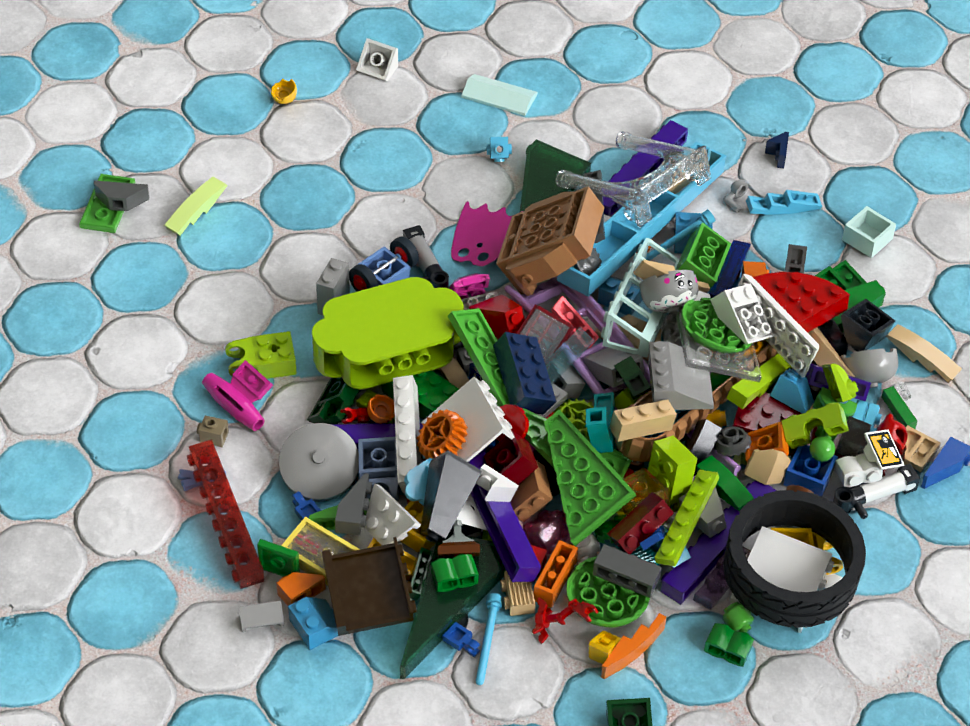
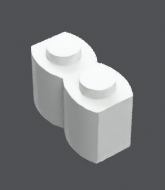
M865 453L855 457L845 456L836 460L835 472L845 487H853L861 483H873L882 479L883 470L879 469L876 462H868Z

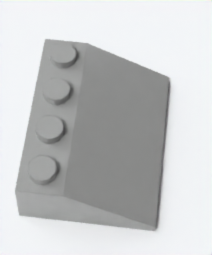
M649 342L648 361L652 402L668 399L674 410L714 409L708 357L671 342Z

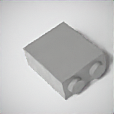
M331 258L316 283L318 314L323 315V307L330 299L350 294L349 263Z
M605 348L584 357L585 365L594 377L612 387L623 384L614 365L630 356L639 366L642 373L645 374L643 357L637 354Z

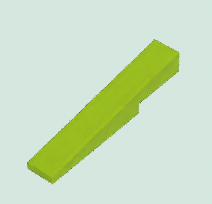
M778 353L732 386L726 399L744 409L757 396L760 398L778 381L781 374L789 368L792 369L791 365Z

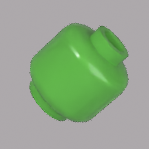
M735 602L723 610L722 619L732 630L748 632L751 629L750 625L754 621V617L742 604Z

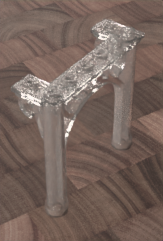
M621 131L616 137V146L619 149H630L656 155L664 159L663 163L653 172L638 179L625 182H607L574 174L571 171L561 170L556 176V184L561 188L576 190L589 186L594 194L612 198L614 202L625 207L626 209L623 212L626 218L630 221H635L637 226L641 227L652 219L649 202L685 178L690 181L695 180L697 186H701L711 179L706 146L692 149L634 136L629 132Z

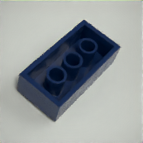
M505 332L495 342L493 348L509 403L535 414L544 415L557 401L537 337Z

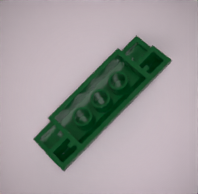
M342 377L330 378L307 420L311 423L331 425L342 422L347 414L341 413L340 410L347 407L350 408L354 403L356 394L361 389L350 387L344 382Z

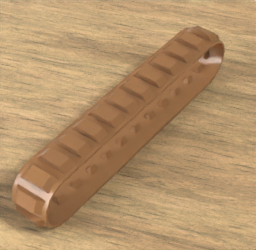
M769 344L712 392L714 409L690 410L673 425L672 430L665 431L658 437H638L619 442L615 438L619 451L633 461H650L654 441L673 435L680 441L684 434L689 433L695 428L698 420L706 419L708 414H712L720 404L728 400L726 398L732 386L777 355L778 352ZM701 347L696 351L707 356L708 362L720 353L706 347ZM651 389L629 407L653 403Z

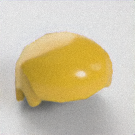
M282 79L271 88V96L279 104L291 103L296 98L297 86L292 79L290 81Z

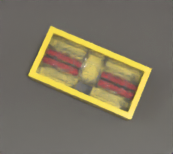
M304 517L281 545L298 551L300 569L309 574L323 575L327 586L322 551L330 550L331 555L360 550L307 517Z

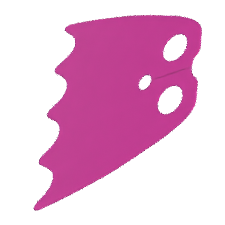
M467 201L455 230L451 250L452 259L459 262L471 261L473 265L485 266L499 257L512 216L506 214V208L503 207L496 212H490L485 203L477 209H472ZM482 243L483 245L482 247H477V244ZM467 248L469 254L460 257L458 252L461 249ZM481 253H488L489 255L485 261L477 259Z

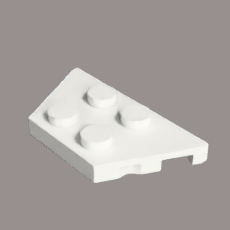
M374 484L369 501V509L366 514L365 529L381 545L392 544L393 537L397 538V542L403 540L408 536V531L412 528L418 529L421 524L382 486Z

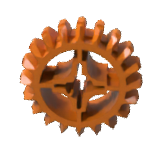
M447 409L445 411L439 410L438 413L433 412L432 417H427V422L425 424L422 423L423 428L418 430L420 435L417 436V446L419 447V452L426 459L436 458L447 450L457 455V451L462 449V443L466 442L464 437L468 435L466 432L468 427L464 419L456 412Z

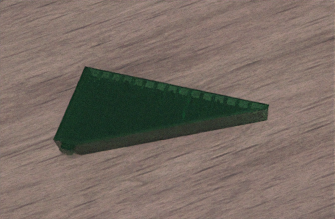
M536 139L526 149L527 155L520 212L525 211L531 204L562 192L579 190L584 184L583 174L591 171V163Z
M449 533L446 539L444 540L450 538L453 533ZM466 536L480 544V555L473 556L479 574L478 584L465 588L458 587L446 592L437 591L431 573V563L439 559L437 549L444 540L436 543L417 607V613L415 614L401 661L400 679H405L443 640L442 635L455 622L459 623L504 577L506 569L493 541Z

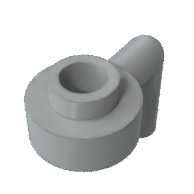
M742 179L734 181L731 185V192L723 198V202L737 213L741 211L742 207L734 202L733 199L735 197H742L748 189V184Z

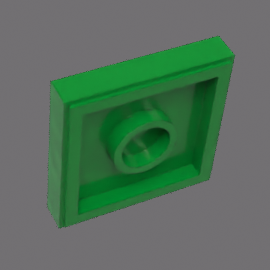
M263 539L259 540L257 548L260 569L282 577L288 576L293 572L300 573L298 551Z

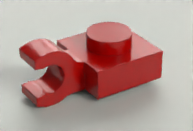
M347 407L340 410L341 413H346L348 418L342 420L344 424L350 423L353 420H357L358 423L369 422L370 418L367 408L351 409Z

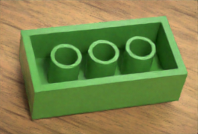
M702 222L690 235L675 270H692L696 274L697 281L708 283L711 288L718 279L731 243Z

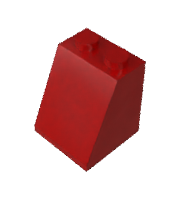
M503 294L468 307L469 309L479 308L497 340L505 332L516 334L525 321L522 306Z

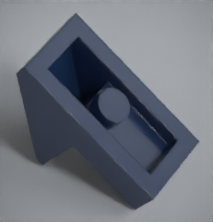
M784 132L766 142L765 154L775 155V160H778L777 168L784 169L789 132Z

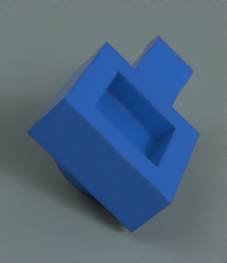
M299 491L292 495L295 513L301 521L304 517L309 518V515L321 511L313 499L306 501Z
M457 622L442 635L443 641L458 651L464 647L473 657H476L480 652L478 649L480 644L476 640L471 639L472 632Z

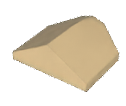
M755 449L744 470V474L764 485L781 483L791 460L782 451Z

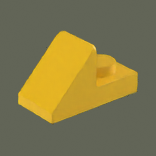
M605 630L601 631L589 642V658L604 664L621 637Z

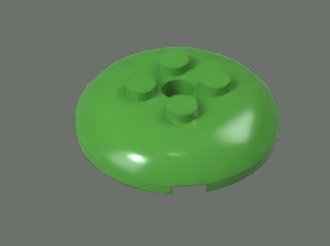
M701 298L700 301L692 299L685 303L681 311L682 324L687 333L700 345L716 352L728 354L742 352L752 345V343L746 345L718 318L710 300L712 298Z
M597 556L588 558L575 567L567 581L568 601L576 598L580 603L584 601L596 607L598 613H589L588 616L592 620L589 623L600 627H620L635 621L646 610L650 600L649 597L593 575L594 562Z

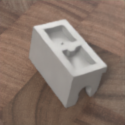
M281 601L239 607L242 632H246L248 628L275 624L284 626Z

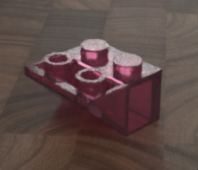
M544 510L537 515L538 518L523 525V531L530 545L546 549L547 554H551L554 551L559 540L566 542L570 539L564 511Z

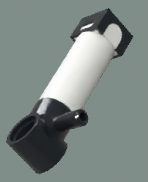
M907 464L898 467L897 472L883 476L877 482L863 483L851 488L844 486L837 488L833 503L841 507L847 514L850 513L852 508H855L860 518L866 519L868 513L862 506L863 504L901 491L904 494L916 491L920 477L912 465Z

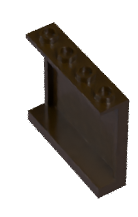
M393 537L392 544L331 555L330 550L322 551L338 636L414 621L413 613H417L415 600H410L409 594H412L411 582H406L405 575H408L406 562L402 563L401 556H404L402 544H398L396 537Z

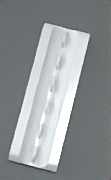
M743 274L737 287L747 284L752 285L774 337L765 340L802 378L805 377L811 362L819 350V344L752 276Z

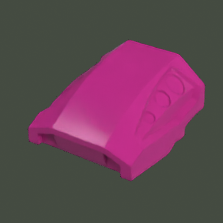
M478 273L459 277L454 280L449 289L455 291L461 299L468 298L467 294H471V297L485 294L484 288L489 286L490 277L489 274Z

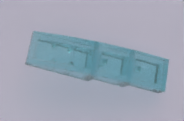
M581 327L545 361L551 384L595 341Z

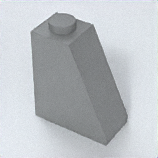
M716 487L696 524L709 538L726 529L725 516ZM687 493L678 498L680 506Z

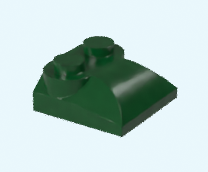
M650 698L606 700L608 726H653Z

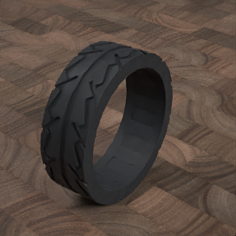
M779 490L763 494L764 496H758L748 502L739 511L740 514L736 515L731 525L724 554L723 569L725 579L735 598L744 608L756 616L759 615L761 619L787 627H813L840 615L849 606L848 602L852 601L865 566L866 547L863 535L857 524L854 523V520L832 501L829 502L826 498L804 491ZM786 525L811 528L812 532L824 538L837 551L844 564L845 576L831 587L820 591L796 592L783 589L766 581L755 572L747 561L742 544L749 536L761 530L762 526L768 528Z

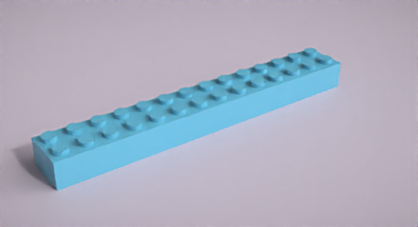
M695 142L604 223L605 240L593 245V248H596V252L600 254L601 266L590 276L572 266L558 275L557 281L587 297L590 296L638 251L639 245L643 244L646 238L652 239L676 216V212H681L723 173L726 155L712 150L708 165L710 148ZM700 148L705 149L704 164L694 179L677 194L666 190L667 183L676 165L684 166L688 156L695 158Z

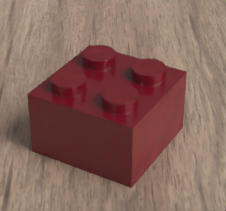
M512 430L514 438L511 440L507 436L504 437L484 455L487 466L519 485L538 468L529 442Z

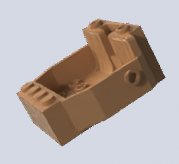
M589 186L577 191L562 192L531 204L525 211L512 215L496 264L520 295H533L534 290L537 288V283L556 277L577 264V261L585 260L591 256L604 206Z

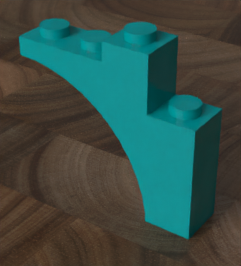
M614 392L594 394V408L586 409V428L591 445L599 453L614 452L613 449H617L615 436L609 428L613 412L615 411Z

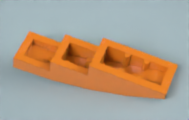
M659 613L649 628L641 624L631 639L623 635L602 665L601 678L606 679L622 670L645 652L665 629L666 616Z

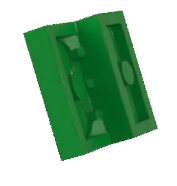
M846 260L834 268L828 266L815 275L832 282L843 290L867 283Z

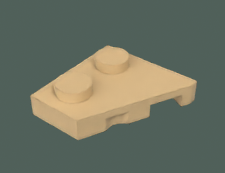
M907 425L908 437L904 448L903 463L905 465L911 464L915 470L922 472L940 448L941 442Z

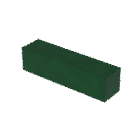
M423 547L420 548L410 578L412 594H409V596L417 601L422 594L433 551Z

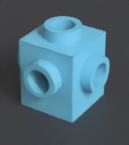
M490 137V144L486 146L487 155H490V159H494V162H505V158H509V154H512V145L508 144V137ZM498 146L502 148L500 153L496 150Z

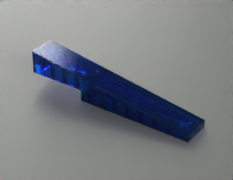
M733 240L718 279L709 293L711 298L725 290L736 288L742 272L743 261H746L751 247L750 243Z

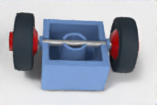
M403 236L397 237L390 243V250L384 246L354 266L349 271L350 283L355 291L358 292L409 278L410 268L419 262L418 251L409 239Z

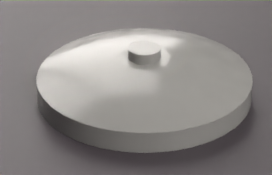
M326 423L309 424L294 431L284 442L279 456L280 473L284 483L294 494L299 491L304 499H313L315 502L332 500L344 494L356 480L359 471L358 449L353 439L339 427Z

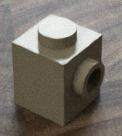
M205 415L202 423L200 422L197 426L200 443L223 447L229 433L228 420Z

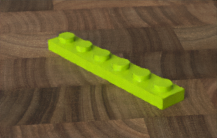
M698 471L655 556L657 564L676 566L719 480L718 472Z

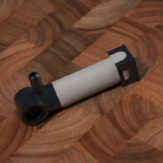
M417 225L404 229L403 237L409 239L418 251V265L425 275L422 278L428 280L434 288L449 289V275L442 270L425 240V233L421 226Z

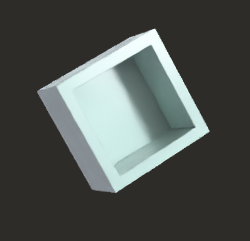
M866 206L845 224L842 240L872 258L893 239L896 224Z

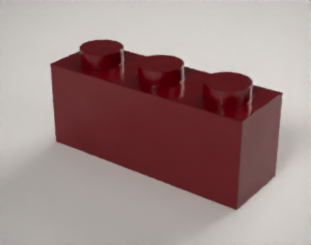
M651 492L607 534L619 549L627 554H631L640 546L642 541L655 532L674 512L664 499Z

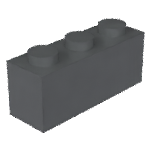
M604 544L594 562L593 575L651 598L660 581L662 567Z

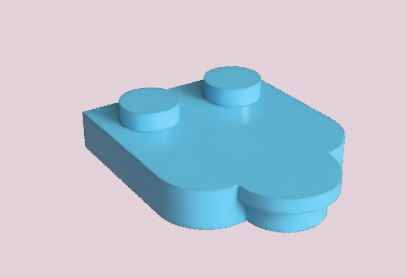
M431 458L411 469L404 478L406 497L410 501H419L423 506Z

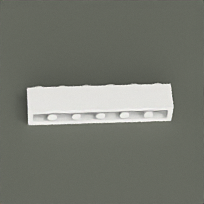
M413 375L393 378L397 479L403 494H405L406 485L404 478L406 474L422 463L421 452H419V447L417 446V436L420 435L418 431L420 430L418 386Z

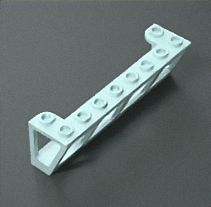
M646 238L643 244L639 245L638 251L634 255L633 263L630 262L628 272H625L623 281L620 282L619 289L615 292L608 311L605 312L603 322H606V326L603 327L601 332V338H604L602 346L646 358L649 354V342L655 341L667 313L653 311L650 314L626 297L632 283L637 286L641 283L636 278V275H634V270L643 259L646 260L648 246L653 247L673 261L675 269L680 260L649 238ZM623 302L648 319L642 333L616 316ZM613 322L640 339L639 349L609 341Z

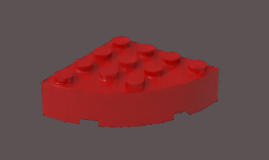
M775 272L753 277L807 333L848 309L850 294L828 280L799 272Z

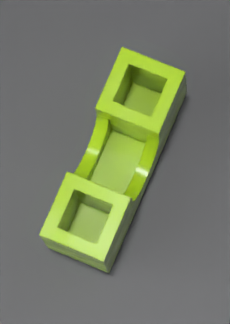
M839 402L828 403L824 407L810 409L806 413L791 415L787 419L781 420L786 442L792 449L810 444V432L816 426H823L830 437L849 431L844 409Z

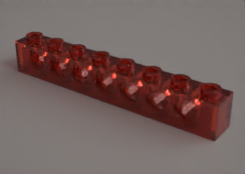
M212 439L189 446L188 464L190 467H194L193 476L195 482H200V495L202 499L206 498L207 503L205 506L207 513L212 515L214 519L212 520L213 529L220 534V537H218L221 549L225 548L227 552L224 555L227 565H232L233 570L231 574L234 583L238 582L240 589L264 582V570Z

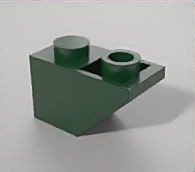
M631 356L614 365L633 400L651 389L641 369Z

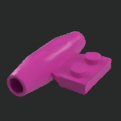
M246 360L232 374L233 377L230 383L214 373L207 374L202 384L212 398L235 420L253 431L259 430L265 420L252 402L261 400L272 388L273 384Z

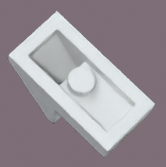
M484 464L480 468L482 472L476 484L489 491L485 501L510 502L519 485Z

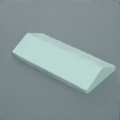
M474 74L468 78L462 98L525 116L538 92Z

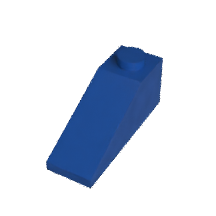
M950 437L925 473L921 487L925 489L959 473L964 465L968 466L970 463V446Z

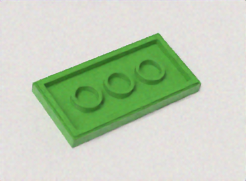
M100 174L98 181L136 183L135 178ZM94 189L79 226L82 229L115 233L124 211L109 210L96 197Z

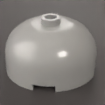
M895 348L890 349V352H885L884 349L853 352L848 358H846V355L840 356L856 378L871 382L870 388L878 387V383L891 379L898 369V355Z

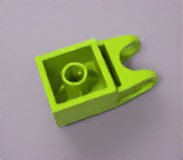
M290 331L239 339L228 343L225 347L227 356L240 358V360L233 362L228 367V372L232 377V374L235 372L233 370L239 368L245 360L266 379L297 375L296 359ZM231 348H239V350L230 351Z
M674 435L654 441L647 472L646 491L649 494L655 491L654 494L664 499L669 507L675 503L671 510L676 512L680 508L678 498L685 495L692 485L697 458Z

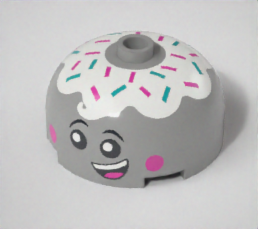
M692 270L668 271L669 274L659 277L653 275L639 284L642 300L649 309L660 313H679L686 302L692 299L695 300L698 295V281L696 274Z

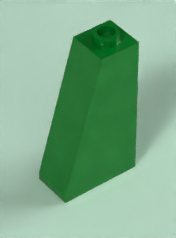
M877 280L845 290L850 294L847 310L864 299L869 300L879 308L883 305L886 295L884 287ZM841 313L833 319L843 333Z

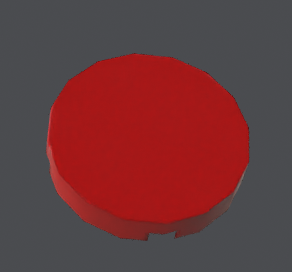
M506 404L500 406L505 414L503 416L504 419L512 426L511 431L513 430L525 438L529 429V420L525 415V411L517 405ZM502 433L496 439L500 442L506 435Z

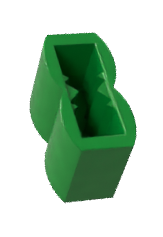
M459 554L452 559L439 558L431 563V573L438 592H446L458 587L465 588L478 584L479 574L471 554Z
M715 623L705 642L704 651L714 657L723 658L729 663L743 667L752 649L754 639L746 632L734 631L726 624Z

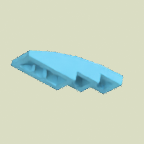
M786 190L783 195L767 193L765 198L748 196L746 199L751 214H792L822 208L818 194Z

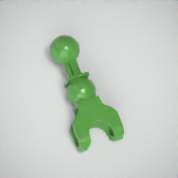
M825 387L821 388L814 401L813 409L824 407L828 403H837L831 396V390ZM848 400L845 404L839 403L844 409L847 424L850 421V416L854 415L857 408V403ZM817 426L815 432L817 437L810 444V454L817 461H828L835 454V444L833 441L837 435L830 437L823 426Z

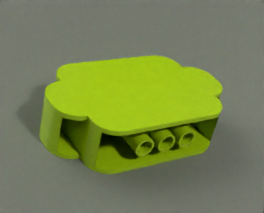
M410 277L330 299L323 307V319L319 320L312 329L314 364L322 375L331 378L342 377L347 385L356 389H366L392 382L393 378L416 375L444 367L452 361L454 345L460 341L448 315L451 311L464 310L463 302L455 291L448 288H434L428 280L420 277Z

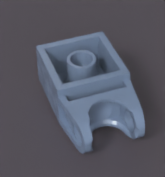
M396 437L358 439L359 477L361 478L365 473H368L369 482H372V489L374 484L382 486L399 503L401 488L397 479Z

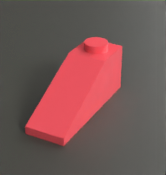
M560 296L551 308V311L575 327L567 342L577 354L591 348L599 336L563 296Z

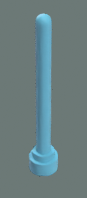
M707 209L701 213L702 215L699 220L660 246L667 250L694 232L702 222L706 225H711L716 221L713 214ZM654 249L647 254L646 260L650 261L661 253Z
M497 593L488 594L486 599V606L489 611L476 676L477 685H483L485 680L496 614L503 605V596Z

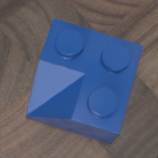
M809 445L800 446L797 448L786 470L783 485H799L822 497L830 481L838 456L834 455L830 460L824 462L817 461L811 456Z

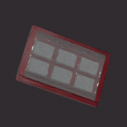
M535 304L516 334L537 337L548 371L575 327Z

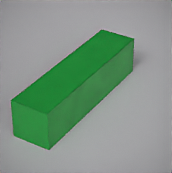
M895 387L883 389L881 398L896 420L905 427L908 425L916 429L918 421Z

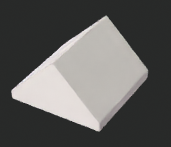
M366 38L356 70L388 81L398 67V48Z

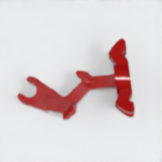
M539 597L537 599L539 608L535 614L536 628L532 630V633H541L538 636V640L542 644L549 636L545 628H548L550 623L558 622L561 625H565L564 619L574 612L585 621L591 622L592 620L588 616L589 613L595 612L597 614L598 610L593 604L584 601L580 603L575 598L569 601L568 606L560 613L551 614L553 611Z

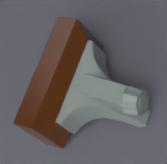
M461 520L455 521L452 536L438 546V558L456 557L459 554H471L472 557L480 555V544L466 537L461 532Z

